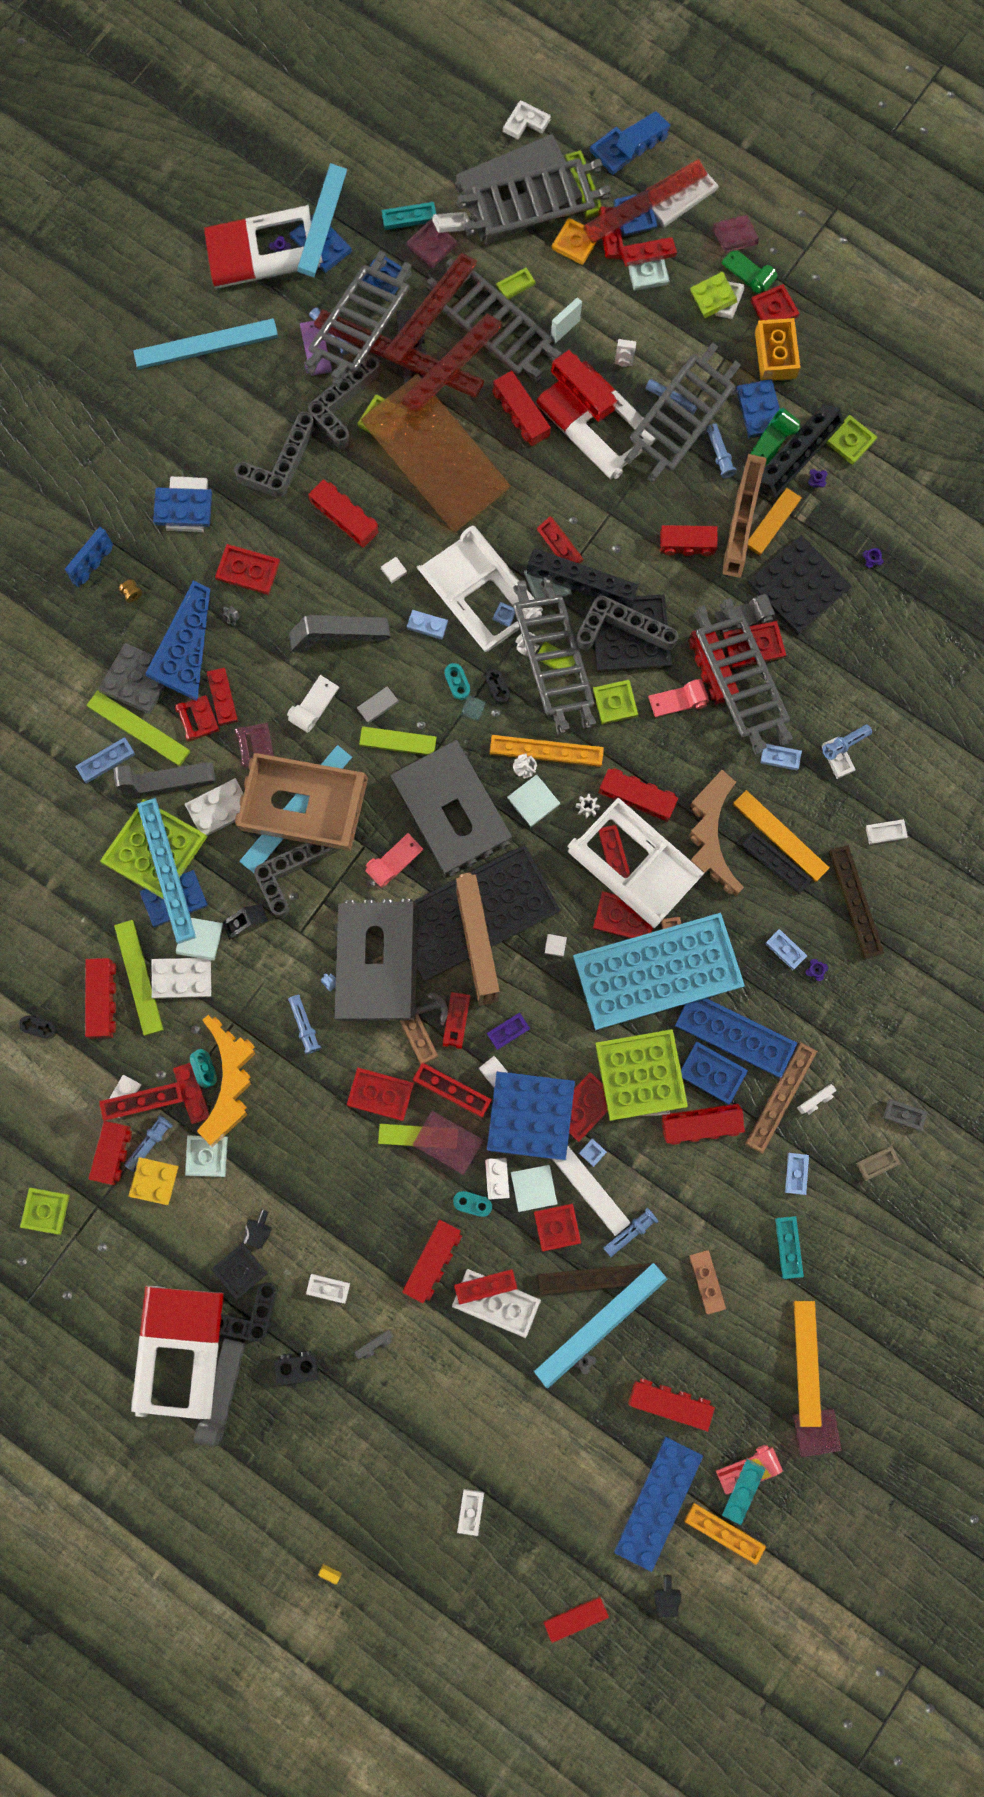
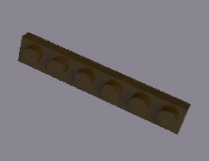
M849 845L832 849L829 853L864 960L883 955L884 951Z
M653 1263L538 1274L539 1292L541 1295L629 1286Z

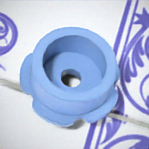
M324 974V977L321 979L323 985L329 991H332L334 988L336 989V978L332 974Z

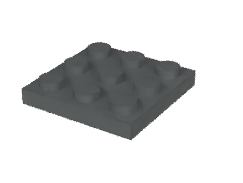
M124 643L98 690L107 696L150 714L166 686L145 676L154 655Z

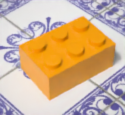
M794 318L758 321L755 337L761 381L769 379H796L800 371V360Z

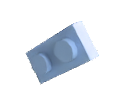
M412 610L407 629L443 639L448 620Z
M766 744L767 748L763 749L761 764L796 771L799 769L802 751Z
M780 929L765 943L792 970L807 957Z
M788 1153L785 1193L806 1195L809 1155Z

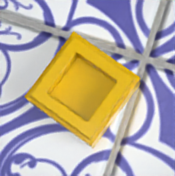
M323 1564L319 1577L336 1585L342 1573Z

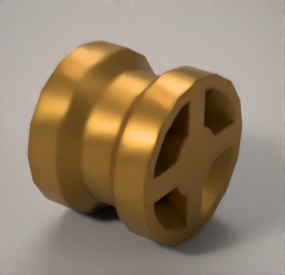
M133 579L125 581L119 587L120 593L125 595V600L128 603L136 601L143 593L140 588L136 587V582Z

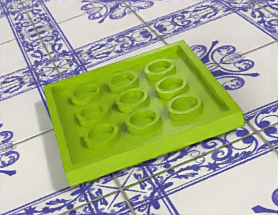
M137 807L100 862L164 899ZM159 808L180 878L206 840L207 835Z
M673 1029L595 1043L610 1121L688 1107Z

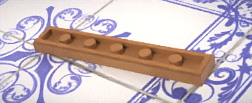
M384 955L371 960L372 964H383ZM415 1015V1020H400L420 1064H425L438 1058V1054L419 1015Z
M799 1042L745 1145L761 1154L764 1153L818 1051Z

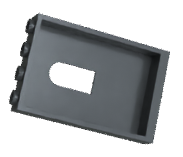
M553 134L457 174L455 188L458 194L469 195L473 194L472 188L475 185L566 161ZM566 169L576 205H580L583 195L570 169ZM559 172L549 174L559 209L570 207ZM542 176L532 178L542 213L553 212ZM524 180L521 182L526 192L518 196L527 219L536 215ZM491 189L482 191L481 195L491 227L502 225L495 201L490 196ZM512 198L502 202L508 222L519 221ZM477 203L465 207L470 212L471 221L482 220ZM533 225L488 236L485 230L478 231V236L480 240H484L487 246Z
M457 740L390 775L392 783L445 877L448 875L450 877L454 876L464 866H467V868L477 863V859L481 857L485 859L491 856L494 850L498 848L502 850L510 845L512 836ZM458 799L472 823L471 833L467 836L457 835L441 807Z
M383 899L382 902L377 903L374 900H363V903L346 900L345 903H338L336 1020H415L418 905L412 902V899H401V902ZM372 926H379L384 931L383 964H365L366 932Z

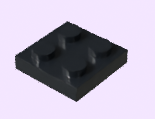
M243 1242L211 1269L236 1300L268 1274Z

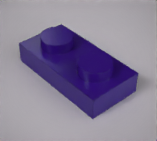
M518 1013L488 1032L487 1035L495 1048L499 1050L529 1031L530 1028L522 1015Z

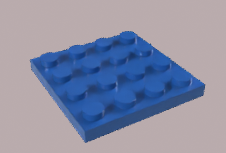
M497 1071L487 1151L566 1161L575 1081Z

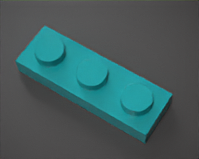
M434 202L382 210L385 230L432 223L433 215L436 214Z
M796 1216L775 1218L782 1279L804 1277Z
M746 1459L722 1516L739 1525L742 1524L765 1472V1467Z

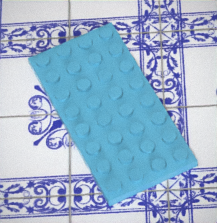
M721 913L573 955L595 1031L745 986Z

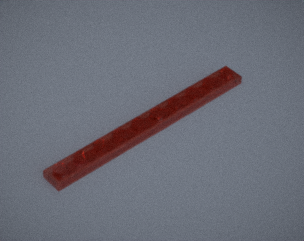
M322 309L314 322V327L321 329L331 313ZM338 316L336 321L370 336L373 332ZM333 327L327 332L360 348L366 343ZM379 335L369 352L474 398L477 397L484 385L483 379L382 335Z

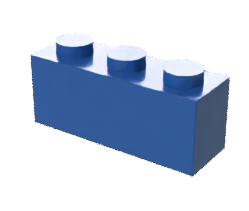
M655 111L622 131L616 146L630 159H633L637 155H642L647 149H652L658 142H663L668 136L667 132L670 124Z

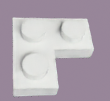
M520 100L504 125L503 132L516 139L520 138L526 126L543 133L550 122L551 116Z

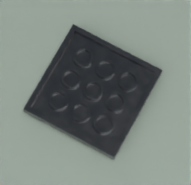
M802 535L795 539L747 582L759 596L768 595L773 610L797 635L804 631L852 588V585Z
M665 594L636 596L632 606L633 610L668 626ZM604 605L597 606L600 610L606 609ZM614 613V616L617 618L623 617L621 613ZM592 620L593 626L598 625L596 621ZM634 620L631 621V624L638 626L639 622ZM605 621L594 641L597 672L667 668L672 666L670 650L660 648ZM652 628L647 629L648 632L651 634L656 633V631ZM669 636L664 637L669 642Z

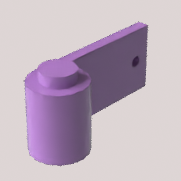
M321 319L300 323L307 360L313 355V353L309 352L308 348L322 328ZM322 340L318 348L327 351L326 342ZM322 358L314 374L310 375L315 376L332 372L330 361Z

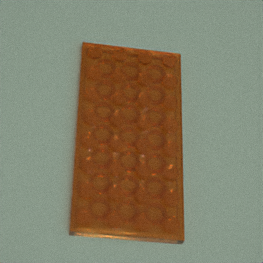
M418 374L361 418V422L454 533L511 487Z

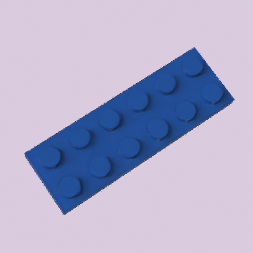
M707 998L685 1004L675 1024V1027L778 1078L782 1077L797 1045V1042Z
M665 1436L615 1548V1554L651 1572L653 1571L703 1458L702 1454Z

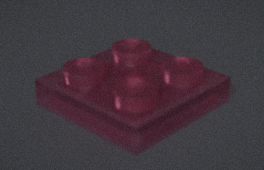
M747 215L713 223V230L725 253L759 243V238Z
M431 219L407 241V246L433 268L457 246V241L447 232L438 233Z
M833 1408L821 1410L822 1427H800L799 1414L793 1415L801 1457L842 1451Z

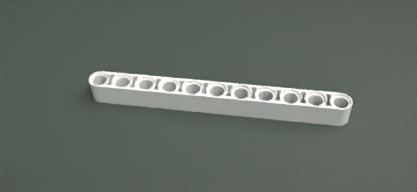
M495 1056L479 1067L481 1073L494 1088L496 1072H507ZM569 1146L567 1147L566 1161L552 1159L614 1236L631 1224Z

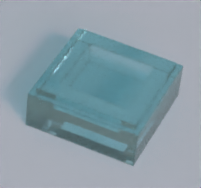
M468 696L461 714L479 721L486 702Z

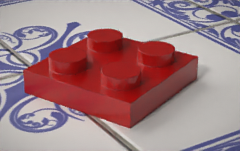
M784 284L751 298L750 302L760 320L795 319L799 316V311Z
M573 1204L534 1212L542 1252L581 1243Z

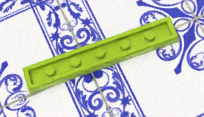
M98 690L87 704L88 708L179 767L190 753L189 749Z
M130 920L114 925L143 1034L148 1036L164 1031L156 1000L152 999V985L135 922Z

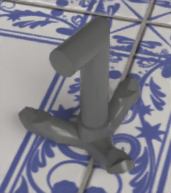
M430 992L428 996L435 1001L416 1007L415 1015L434 1009H441L440 1024L443 1025L448 1015L446 997L441 993Z

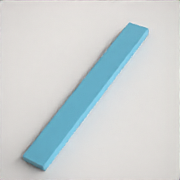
M330 163L297 272L315 277L347 169Z
M269 319L133 350L139 370L278 338L274 319Z
M337 745L321 765L343 769L352 759V756ZM296 794L283 810L306 813L310 796ZM261 835L240 862L254 873L255 868L267 860L283 841V838Z
M154 798L138 803L137 806L176 942L180 944L195 939L197 937L157 800Z
M654 1263L534 1371L546 1388L555 1383L668 1280Z

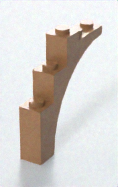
M751 454L747 456L735 501L729 539L724 555V575L741 578L755 504L766 464L765 457Z
M721 770L690 805L693 814L703 818L689 834L691 841L695 845L702 846L690 861L703 871L704 874L708 871L710 878L715 882L719 881L728 894L737 896L744 887L727 867L718 839V820L721 807L736 781Z

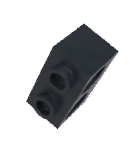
M311 1351L299 1352L300 1356L292 1357L291 1353L279 1355V1359L274 1360L277 1386L318 1380L317 1354H312ZM303 1361L311 1362V1371L306 1372L302 1369ZM284 1363L291 1365L292 1372L290 1374L282 1372L281 1368Z

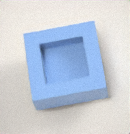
M591 1139L579 1154L594 1167L605 1155L606 1151Z

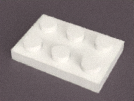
M236 778L185 803V806L197 829L208 836L235 822L236 814L240 812L241 808L240 797L244 793Z
M202 958L152 959V999L211 997V960Z

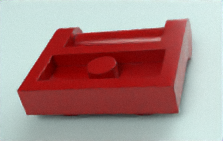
M206 695L199 697L197 701L191 700L175 705V710L179 713L183 723L187 741H193L220 731ZM189 709L192 710L199 729L198 731H193L186 712Z

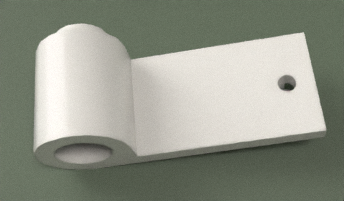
M320 675L301 705L290 708L287 716H289L288 721L303 731L310 732L339 687Z

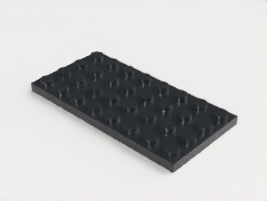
M525 844L469 872L471 875L476 874L491 948L561 912ZM456 880L412 901L418 905L417 969L424 982L469 959L456 894Z

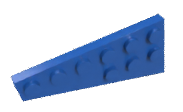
M193 580L145 676L197 701L210 589Z

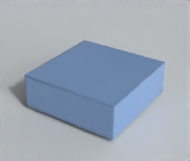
M500 602L493 620L509 627L516 615L514 608Z

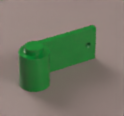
M735 247L721 262L751 287L755 293L759 294L765 292L778 276L773 267L765 265L760 269Z
M785 408L779 409L755 445L751 455L765 457L766 467L774 458L785 438L795 435L799 431L800 421Z

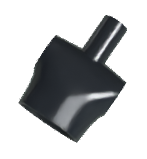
M262 1209L257 1221L248 1220L243 1243L259 1249L263 1248L272 1231V1227L265 1224L269 1214L268 1211Z
M664 1575V1588L654 1590L656 1614L659 1617H678L681 1604V1590L672 1589V1575Z

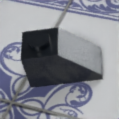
M262 904L243 907L222 923L229 940L258 929L267 923L268 919Z

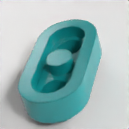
M449 664L445 668V678L454 698L464 700L470 694L467 678L459 664ZM455 672L457 673V676L452 677L451 673ZM459 689L464 690L462 694L458 693L457 691Z
M204 1049L194 1051L190 1055V1063L196 1081L202 1088H209L217 1081V1075L210 1055Z
M458 1192L453 1199V1204L457 1210L479 1217L487 1216L492 1210V1204L488 1198L469 1192ZM460 1198H466L467 1203L461 1205L459 1203ZM480 1203H484L486 1205V1209L481 1211L479 1210L478 1205Z

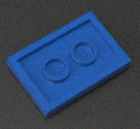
M304 222L290 232V238L299 247H304L306 242ZM331 227L329 228L321 254L322 263H319V268L324 273L352 252L351 247Z
M772 379L738 385L736 387L748 438L762 436L773 416L780 409Z
M156 488L154 525L210 527L211 489Z
M99 527L65 568L73 584L78 587L88 580L90 573L99 567L103 557L107 556L112 550L113 544L103 528Z
M192 870L182 874L179 879L189 913L207 907L208 904L195 871ZM147 889L140 891L153 927L155 928L170 922L165 900Z
M695 1042L681 1068L683 1080L730 1105L748 1072L747 1069L698 1042Z

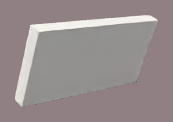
M695 161L648 194L655 219L664 228L718 190V184Z
M467 1269L462 1282L481 1278L484 1275ZM516 1289L459 1305L456 1295L452 1307L526 1338L541 1300Z

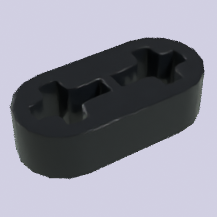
M496 669L488 671L486 674V684L494 701L501 705L507 703L510 698V692L501 672ZM491 675H494V677H498V685H495L493 680L490 681ZM498 689L501 690L502 694L506 693L504 699L497 697Z
M28 1015L19 1021L21 1031L44 1039H52L57 1034L56 1025L50 1021ZM31 1020V1023L36 1025V1028L29 1027L27 1030L25 1022ZM50 1025L49 1028L52 1029V1032L45 1035L46 1032L40 1030V1028H47Z

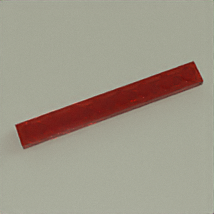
M697 159L589 222L583 229L593 244L704 179L708 174L700 160Z
M463 253L459 255L384 351V357L398 365L402 363L477 266V260Z
M487 313L404 396L402 405L418 413L501 328L502 322Z

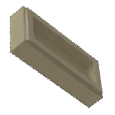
M890 1146L856 1164L864 1180L867 1181L900 1165L901 1162L893 1147Z

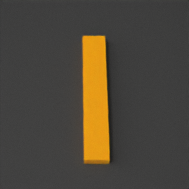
M492 735L490 755L518 758L519 755L526 754L527 757L532 756L535 760L602 767L604 747Z
M747 790L732 804L815 882L829 869L816 854Z
M794 1301L800 1427H822L815 1301Z

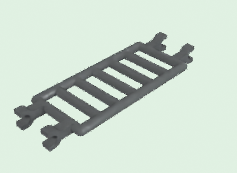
M574 159L473 186V194L457 196L458 209H463L468 205L477 203L482 220L466 222L465 231L467 236L485 230L488 236L593 209L595 207L594 201L609 199V194L611 193L609 185L590 191L586 179V174L601 172V159L582 165L580 159ZM576 168L587 203L576 205L566 169ZM559 172L570 206L561 210L559 209L549 174ZM542 176L553 211L546 214L542 213L532 182V178ZM524 180L536 215L527 219L525 218L515 186L516 182ZM508 185L519 221L508 222L498 187ZM491 189L502 225L491 227L481 195L482 191Z
M379 251L371 267L367 265L362 266L310 344L308 350L313 355L305 363L308 366L306 372L313 375L322 358L333 362L339 366L331 374V377L334 378L332 384L339 387L347 370L355 372L407 294L410 286L405 281L412 275V272L409 271L412 267L411 264L405 262L397 278H393L380 272L381 268L386 265L387 260H384L386 253ZM366 274H369L400 288V291L395 296L362 281ZM357 287H360L392 303L386 309L353 293ZM350 300L383 315L379 322H376L346 308L345 305ZM341 313L374 328V331L369 336L336 321ZM333 327L366 343L362 349H359L328 335L327 332ZM323 340L357 357L353 363H350L318 348Z
M451 258L446 262L448 266L446 271L458 279L446 291L432 277L427 281L429 285L427 290L438 297L435 301L436 306L511 371L519 374L523 370L537 384L541 380L540 375L542 372L534 368L530 362L542 351L552 362L561 355L559 350L549 345L552 337L475 270L469 268L463 271ZM470 277L473 278L478 284L452 309L444 303ZM484 288L491 295L464 320L457 313ZM496 299L504 305L478 331L471 326ZM510 310L517 317L490 343L484 335ZM524 322L530 329L503 354L496 347ZM535 333L538 334L543 340L518 365L512 362L510 358Z
M713 342L701 358L696 354L691 355L630 436V440L635 443V446L624 461L630 465L641 449L659 462L647 478L652 483L664 467L670 471L676 468L735 388V385L729 380L741 364L735 360L724 376L711 367L707 361L718 348ZM694 363L726 387L721 395L690 371ZM684 377L688 378L716 400L711 408L679 384ZM674 390L706 414L702 421L698 420L670 398ZM664 403L696 427L691 435L660 411ZM654 416L686 440L681 448L649 424ZM644 430L676 454L671 462L639 438Z
M551 576L544 577V581L539 582L545 598L533 600L528 598L525 580L518 581V585H514L513 589L518 596L519 602H515L513 607L545 713L554 716L557 734L565 733V730L570 729L568 722L565 720L564 713L580 710L583 729L591 728V725L596 724L590 708L595 706V701L564 599L560 595L555 596ZM557 603L560 612L559 614L525 619L522 609ZM563 621L565 631L530 637L527 626ZM568 638L569 649L535 654L533 648L535 643ZM573 655L576 666L540 671L538 661ZM575 673L579 674L580 684L546 690L543 679ZM584 690L587 701L551 707L550 696Z
M731 598L723 601V604L719 605L727 618L725 621L711 625L706 607L697 608L698 611L694 612V616L699 621L701 628L696 630V634L739 733L742 737H750L753 751L756 755L762 753L763 749L767 748L765 742L760 737L759 732L775 727L781 746L788 744V741L793 739L785 726V723H788L790 718L746 618L743 615L737 617L733 609V602ZM740 624L743 630V634L711 644L708 643L705 634ZM747 640L751 648L750 651L716 661L712 651ZM755 657L759 667L723 677L720 670L721 667ZM755 675H763L766 684L731 695L727 684ZM770 691L773 701L738 711L734 701ZM777 707L780 718L749 728L745 727L742 718Z

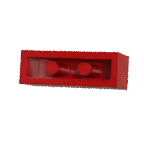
M662 525L660 553H665L668 556L675 554L711 556L716 553L718 547L717 526Z
M108 1121L103 1122L89 1180L116 1185V1182L120 1181L122 1175L120 1166L127 1156L125 1147L132 1137L131 1127Z

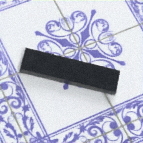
M754 831L742 843L741 847L798 894L811 882L812 878Z

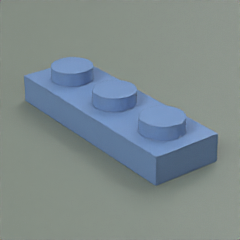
M124 737L75 767L87 784L136 754Z

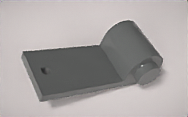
M767 594L755 597L748 604L733 607L737 617L743 615L749 626L772 622L775 617ZM722 611L715 612L717 622L727 620ZM740 624L721 629V632L723 634V632L741 629Z

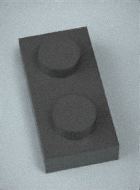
M889 1099L883 1118L922 1131L928 1112Z
M388 1329L356 1350L354 1353L357 1358L363 1357L366 1360L375 1354L374 1349L378 1346L384 1348L392 1343L391 1338L394 1336L392 1331Z

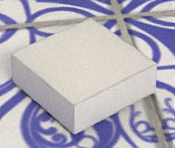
M397 557L381 566L382 571L391 583L407 574V571Z
M548 934L544 954L563 957L567 937Z

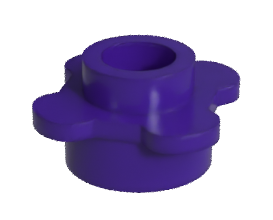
M282 236L277 237V240L269 245L270 249L274 250V253L291 249L290 243H287Z
M811 469L808 484L815 488L825 487L827 472L825 470L816 471V469Z
M878 548L863 552L868 568L883 564L882 554Z
M812 959L809 969L806 970V975L816 978L817 981H822L828 966L817 959Z

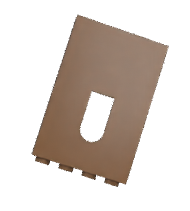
M254 753L253 759L251 758L249 761V776H246L244 781L245 792L240 797V812L235 817L236 826L241 831L351 851L368 781L366 774ZM278 791L310 796L306 813L275 808L271 803V798Z
M464 873L459 875V878H456V894L478 1004L481 1006L498 1002L500 991L476 874Z

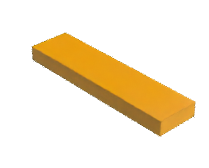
M786 488L748 540L747 547L761 556L802 497Z
M694 1502L684 1519V1522L755 1565L759 1562L766 1548L761 1542Z

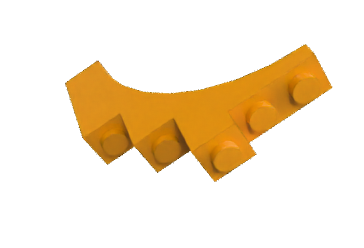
M207 1015L203 1022L213 1034L218 1044L222 1058L223 1078L216 1105L208 1119L197 1132L211 1147H214L247 1116V1113L244 1111L247 1107L239 1099L237 1101L235 1099L251 1085L249 1074L244 1069L241 1071L239 1069L255 1055L253 1050L255 1046L248 1039L244 1041L241 1037L234 1042L236 1038L229 1031L225 1033L220 1028L222 1023L216 1017L211 1018Z

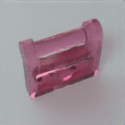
M268 723L235 729V734L239 740L242 767H248L250 759H253V757H249L245 737L247 734L251 735L254 753L274 756Z

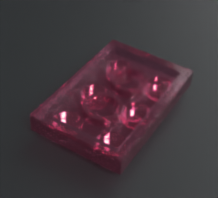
M431 1111L413 1146L464 1175L483 1139Z

